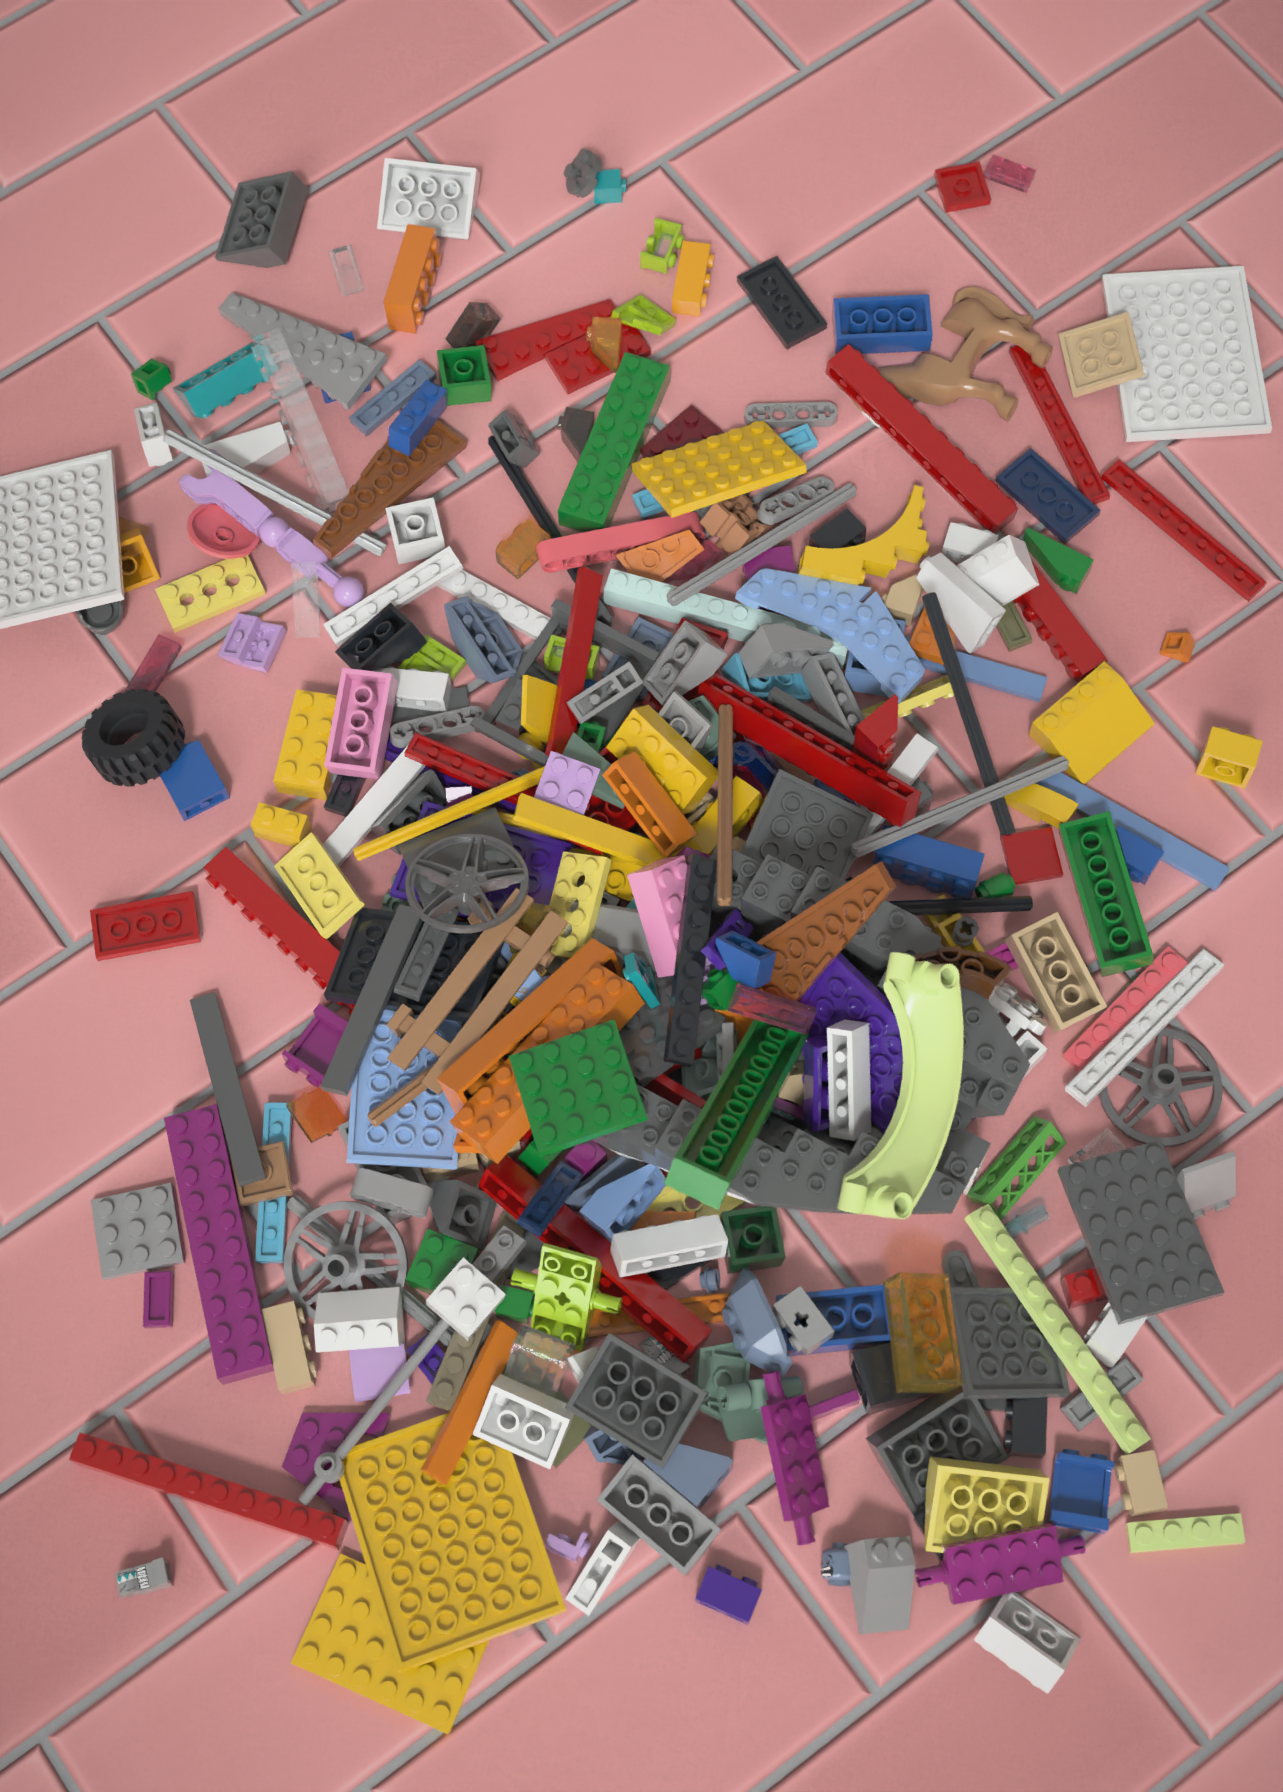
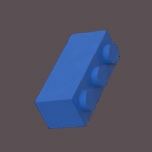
M425 380L389 426V447L410 456L445 411L447 389Z

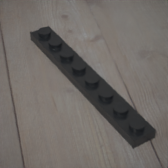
M691 854L688 857L663 1060L685 1067H690L694 1063L706 956L701 952V949L708 942L717 860L696 854Z

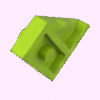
M641 294L613 310L611 319L659 336L673 328L676 322L674 317Z
M426 634L424 638L427 640V643L421 647L420 651L413 654L409 659L404 660L397 668L405 670L413 668L426 672L441 671L449 674L452 683L467 663L464 658Z

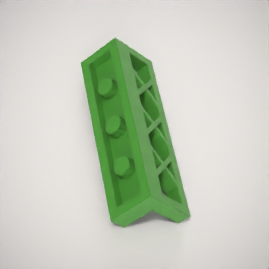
M1033 1116L971 1188L968 1194H966L971 1202L981 1206L989 1204L1001 1221L1064 1147L1066 1141L1050 1121ZM1051 1135L1056 1142L1049 1150H1045V1141ZM1032 1156H1037L1036 1165L1032 1170H1028L1029 1159ZM1020 1175L1019 1185L1016 1189L1011 1190L1012 1179ZM1003 1195L1002 1205L996 1211L992 1203L998 1196Z

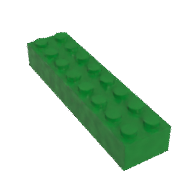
M627 352L624 353L558 507L559 525L583 533L610 527L631 477L632 463L637 462L639 458L640 448L644 446L670 384V365Z

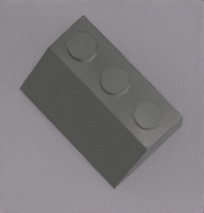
M433 770L422 773L394 801L392 806L377 819L371 827L376 838L418 821L425 801L444 807L447 806L446 791ZM398 845L389 848L398 855H401Z

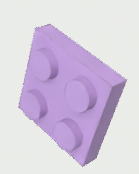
M551 751L534 798L584 815L600 769Z

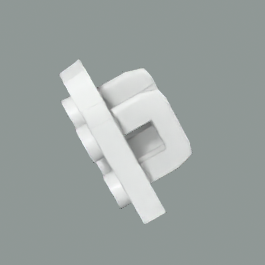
M1007 983L1002 984L992 997L987 1000L1012 1037L1027 1028L1038 1035L1044 1033L1047 1023L1041 1019L1043 1015L1038 1012V1006L1030 1000L1026 999L1024 1001L1017 995L1018 991ZM1002 1012L1011 1020L1008 1022L999 1013Z

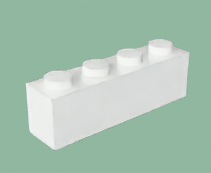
M391 666L374 670V672L390 673L398 681L394 706L447 712L452 690L448 673L441 671L426 672L413 668L408 670L396 669Z
M842 1020L827 1028L830 1137L855 1141L860 1137L862 1131L867 1134L871 1132L869 1023Z
M718 1214L704 1215L696 1219L678 1220L669 1224L651 1225L643 1229L625 1230L613 1234L610 1252L619 1277H625L725 1257L728 1238Z

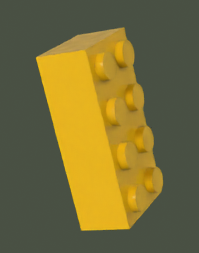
M296 689L273 779L278 793L327 800L334 774H331L324 765L337 695Z
M649 705L634 708L606 747L618 759L635 751L683 815L694 811L718 778V770Z

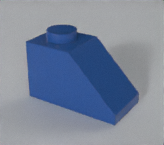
M1119 825L1116 833L1130 879L1133 882H1140L1145 885L1160 862L1164 851Z
M730 931L716 938L715 943L733 979L742 983L744 987L753 990L770 982L776 952L735 931Z

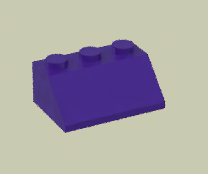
M817 1035L805 1039L803 1056L805 1057L802 1077L804 1084V1099L802 1102L803 1122L812 1131L816 1132L830 1127L827 1036Z

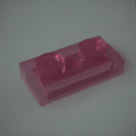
M993 155L984 172V177L1027 193L1035 177L1036 170Z

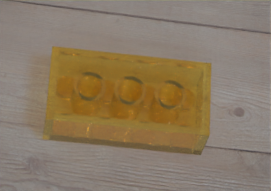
M898 1272L883 1281L897 1393H947L962 1386L963 1381L948 1274Z

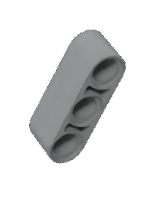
M359 1168L350 1197L371 1205L425 1218L434 1190L423 1184Z

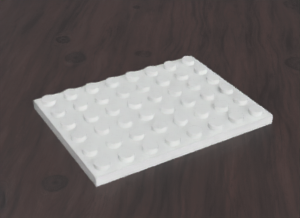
M1244 266L1102 275L1101 282L1107 318L1129 312L1145 374L1144 377L1117 385L1126 442L1267 434L1271 432L1272 424Z
M111 450L0 476V629L125 599L115 462Z

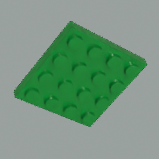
M614 1019L509 1056L540 1157L648 1120Z

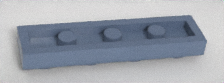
M419 359L349 417L350 422L367 437L407 404L425 380L431 382L436 380V373Z

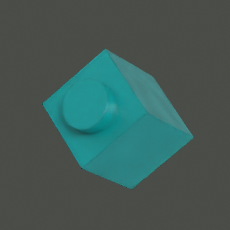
M620 169L601 170V173L597 171L595 179L598 182L594 188V204L621 203L622 193H626V180L621 178Z

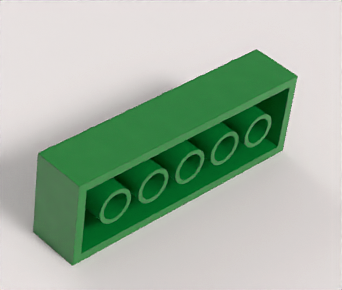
M1110 811L1059 824L1060 839L1101 978L1152 965L1153 952Z

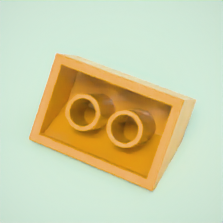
M139 528L121 534L120 544L124 593L159 580L160 577Z

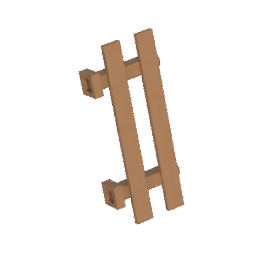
M518 888L514 890L498 913H495L496 916L501 915L513 904L519 893ZM528 895L522 906L512 917L502 924L482 932L416 1020L413 1011L402 1003L386 1024L390 1032L398 1038L405 1034L387 1057L390 1062L403 1071L407 1070L422 1048H425L439 1058L421 1082L439 1096L443 1090L437 1078L488 1032L536 966L540 964L541 966L548 967L555 957L550 948L569 923L553 911H550L532 936L516 927V924L534 902V899ZM481 900L479 902L480 907L489 920L493 919ZM489 901V903H490V905L492 906L494 912H496L495 909H494L493 904ZM473 912L468 917L470 925L483 923ZM503 941L520 951L451 1043L435 1033Z

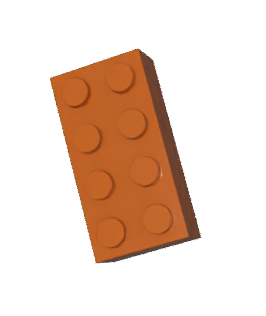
M407 224L383 301L388 328L391 330L416 334L418 326L423 324L424 306L429 304L430 286L435 285L436 267H440L442 254L438 251L440 240L436 238L435 228Z

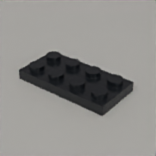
M778 256L737 276V283L786 350L827 329V322Z

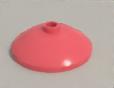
M202 504L189 515L187 521L188 536L197 548L208 555L222 559H235L250 554L259 545L260 537L249 531L216 504Z

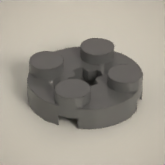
M582 148L573 162L565 167L564 176L567 177L566 188L568 193L583 198L594 190L598 182L595 179L597 171L601 173L602 161L599 155Z

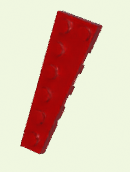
M611 299L488 336L475 341V346L484 345L488 368L495 379L500 381L545 359L546 353L614 322L611 319V315L616 307Z

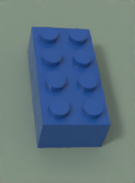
M929 294L834 298L832 319L835 355L848 344L854 350L860 351L861 354L930 351L933 332Z
M883 824L882 830L889 828L891 826ZM912 834L875 850L872 866L883 862L891 878L901 880L903 884L908 886H922L932 893L943 892L949 894L954 899L972 898L985 854L922 835Z
M887 1284L806 1292L834 1330L833 1337L810 1354L865 1349L894 1342L895 1337ZM788 1294L776 1295L775 1303H777L779 1300H781ZM797 1317L795 1325H802L805 1328L806 1319L799 1320ZM783 1328L781 1331L786 1343L787 1353L790 1356L804 1355L802 1351L797 1352L788 1340L791 1336Z

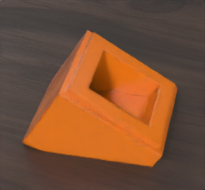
M1166 632L1160 654L1189 663L1195 647V641L1188 632Z

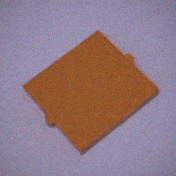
M321 1087L309 1093L304 1092L301 1097L286 1104L287 1109L311 1143L325 1136H332L333 1132L338 1130L339 1125L347 1122V1119L328 1092L323 1091Z

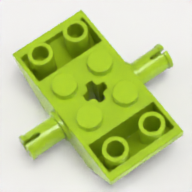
M544 1243L538 1274L515 1268L511 1278V1285L533 1290L535 1294L529 1336L582 1351L595 1308L613 1313L614 1315L619 1314L622 1298L599 1292L602 1265L598 1258Z

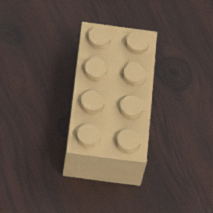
M1058 912L1005 939L1053 1034L1107 1007Z

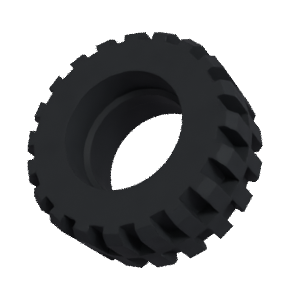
M138 688V691L129 689L126 690V693H117L113 695L112 699L103 701L101 703L102 706L98 709L95 708L91 713V719H87L85 730L82 732V749L103 779L114 785L123 786L124 784L126 787H133L137 783L143 785L148 783L147 781L150 779H157L160 777V773L166 772L171 768L170 764L173 761L176 762L179 757V751H182L184 746L185 730L183 723L165 697L152 690ZM142 731L134 740L125 743L130 737Z

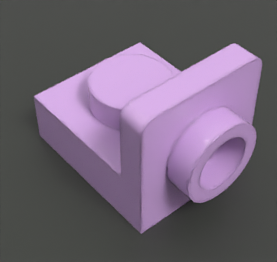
M585 1531L582 1532L576 1546L572 1545L573 1540L558 1533L557 1536L549 1534L545 1547L577 1563L579 1557L585 1558L591 1542L587 1541L589 1535Z

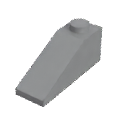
M628 662L569 700L566 704L578 722L582 724L638 689L643 684V681L631 663Z

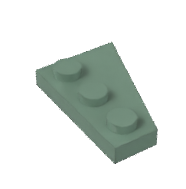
M573 732L562 755L599 768L600 772L592 795L623 809L625 805L602 776L611 764Z

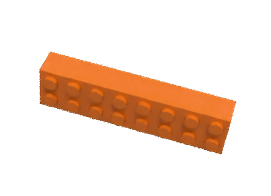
M592 938L437 1078L455 1114L458 1113L596 963L625 979L614 950Z
M596 963L511 1055L613 1019L616 1022L618 1031H620L645 1003L633 984ZM509 1058L449 1121L464 1141L497 1164L531 1128Z

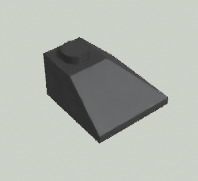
M437 1180L430 1207L440 1233L476 1247L478 1250H484L497 1203L485 1192L460 1180Z

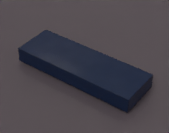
M560 1161L521 1213L517 1224L540 1238L579 1185L584 1175Z

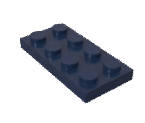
M1031 448L996 476L995 482L1064 544L1100 515L1101 510Z

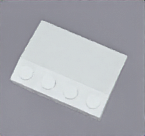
M385 158L377 229L405 232L407 224L435 228L436 236L469 240L478 198L480 172L476 168Z

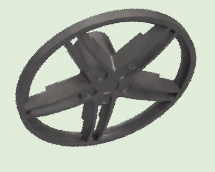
M459 834L436 841L421 851L408 869L405 888L412 910L427 924L447 932L475 933L502 924L519 910L528 893L529 876L523 858L511 845L488 835ZM469 844L460 871L428 861L434 854L446 848ZM478 844L475 867L468 866L473 846ZM484 845L506 854L515 863L517 868L481 872ZM417 873L427 877L431 882L446 887L424 909L417 902L414 893V882ZM521 883L518 896L513 904L501 915L496 916L485 893L508 888V885ZM481 900L493 919L489 920L480 907L479 902ZM457 906L460 913L470 915L473 912L483 923L454 925L439 921L436 918L443 913H448Z
M1164 1028L1157 1035L1152 1068H1147L1131 1061L1125 1069L1142 1075L1141 1078L1138 1079L1123 1070L1118 1074L1142 1088L1127 1105L1124 1112L1120 1116L1115 1112L1108 1096L1107 1086L1099 1093V1099L1109 1120L1127 1137L1142 1144L1161 1140L1163 1147H1173L1188 1143L1206 1131L1218 1114L1223 1089L1219 1069L1209 1052L1192 1037L1173 1029ZM1162 1036H1166V1063L1159 1065ZM1173 1038L1193 1048L1203 1058L1210 1071L1178 1072L1173 1066ZM1213 1079L1210 1082L1182 1086L1181 1081ZM1214 1086V1097L1210 1111L1205 1119L1194 1128L1189 1119L1190 1115L1179 1097V1093ZM1142 1099L1147 1101L1149 1104L1129 1123L1126 1124L1123 1121ZM1160 1104L1181 1135L1168 1138L1153 1137L1138 1132L1131 1126L1145 1116L1153 1107ZM1174 1104L1181 1120L1183 1121L1185 1127L1188 1130L1187 1133L1184 1132V1130L1178 1123L1179 1121L1170 1109L1169 1105Z
M338 1201L320 1206L308 1213L297 1224L287 1242L284 1254V1275L287 1287L296 1304L300 1308L302 1307L304 1313L314 1320L316 1310L310 1305L317 1300L318 1293L329 1292L337 1285H340L343 1291L352 1290L351 1286L356 1284L358 1290L364 1289L360 1279L362 1275L398 1270L397 1281L394 1287L401 1286L402 1294L406 1284L408 1255L404 1240L394 1223L386 1215L370 1205L355 1201ZM335 1210H350L338 1246H333L305 1229L313 1220L325 1213ZM358 1211L361 1214L353 1245L349 1244L348 1241ZM365 1214L377 1220L387 1230L394 1242L397 1254L359 1252ZM303 1233L329 1251L325 1255L301 1238L300 1235ZM296 1243L305 1248L306 1252L323 1264L322 1271L308 1283V1286L302 1292H299L296 1286L292 1268ZM366 1259H398V1264L367 1268ZM326 1277L331 1283L306 1302L304 1297Z

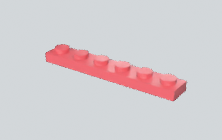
M1167 946L1153 961V964L1149 965L1064 1053L1063 1057L1078 1071H1081L1188 962Z

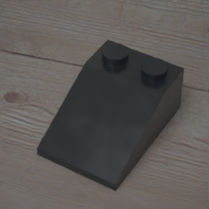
M390 602L340 646L335 653L351 669L374 671L409 659L413 654L420 651L421 647L427 643V640L416 626Z

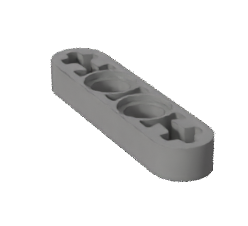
M831 402L757 403L747 406L744 412V421L747 426L755 421L764 420L770 428H796L806 423L809 427H829L836 423L838 417V409ZM780 411L786 416L781 420H777L772 415ZM799 411H806L810 416L806 419H800L796 414ZM814 411H817V418H814ZM824 412H829L830 417H825ZM757 413L758 419H753L752 414ZM765 413H768V419H765Z
M826 477L812 479L764 500L757 511V517L764 524L772 525L802 512L833 493L834 484ZM799 494H805L809 496L810 499L806 500L802 498ZM782 501L790 503L792 507L784 506Z
M468 706L399 722L390 729V741L395 747L406 748L414 736L412 730H414V733L417 732L435 741L474 732V727L470 726L473 720L472 717L477 716L482 719L485 711L479 706ZM454 721L456 725L454 727H446L443 723ZM427 726L432 728V731L424 733L419 729Z

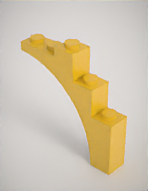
M914 485L907 498L903 515L888 531L869 542L835 549L805 546L800 557L798 574L862 585L865 574L886 578L890 570L895 569L897 559L918 564L922 555L926 556L929 548V541H926L927 531L921 530L923 518H919L926 498L922 497L924 487Z

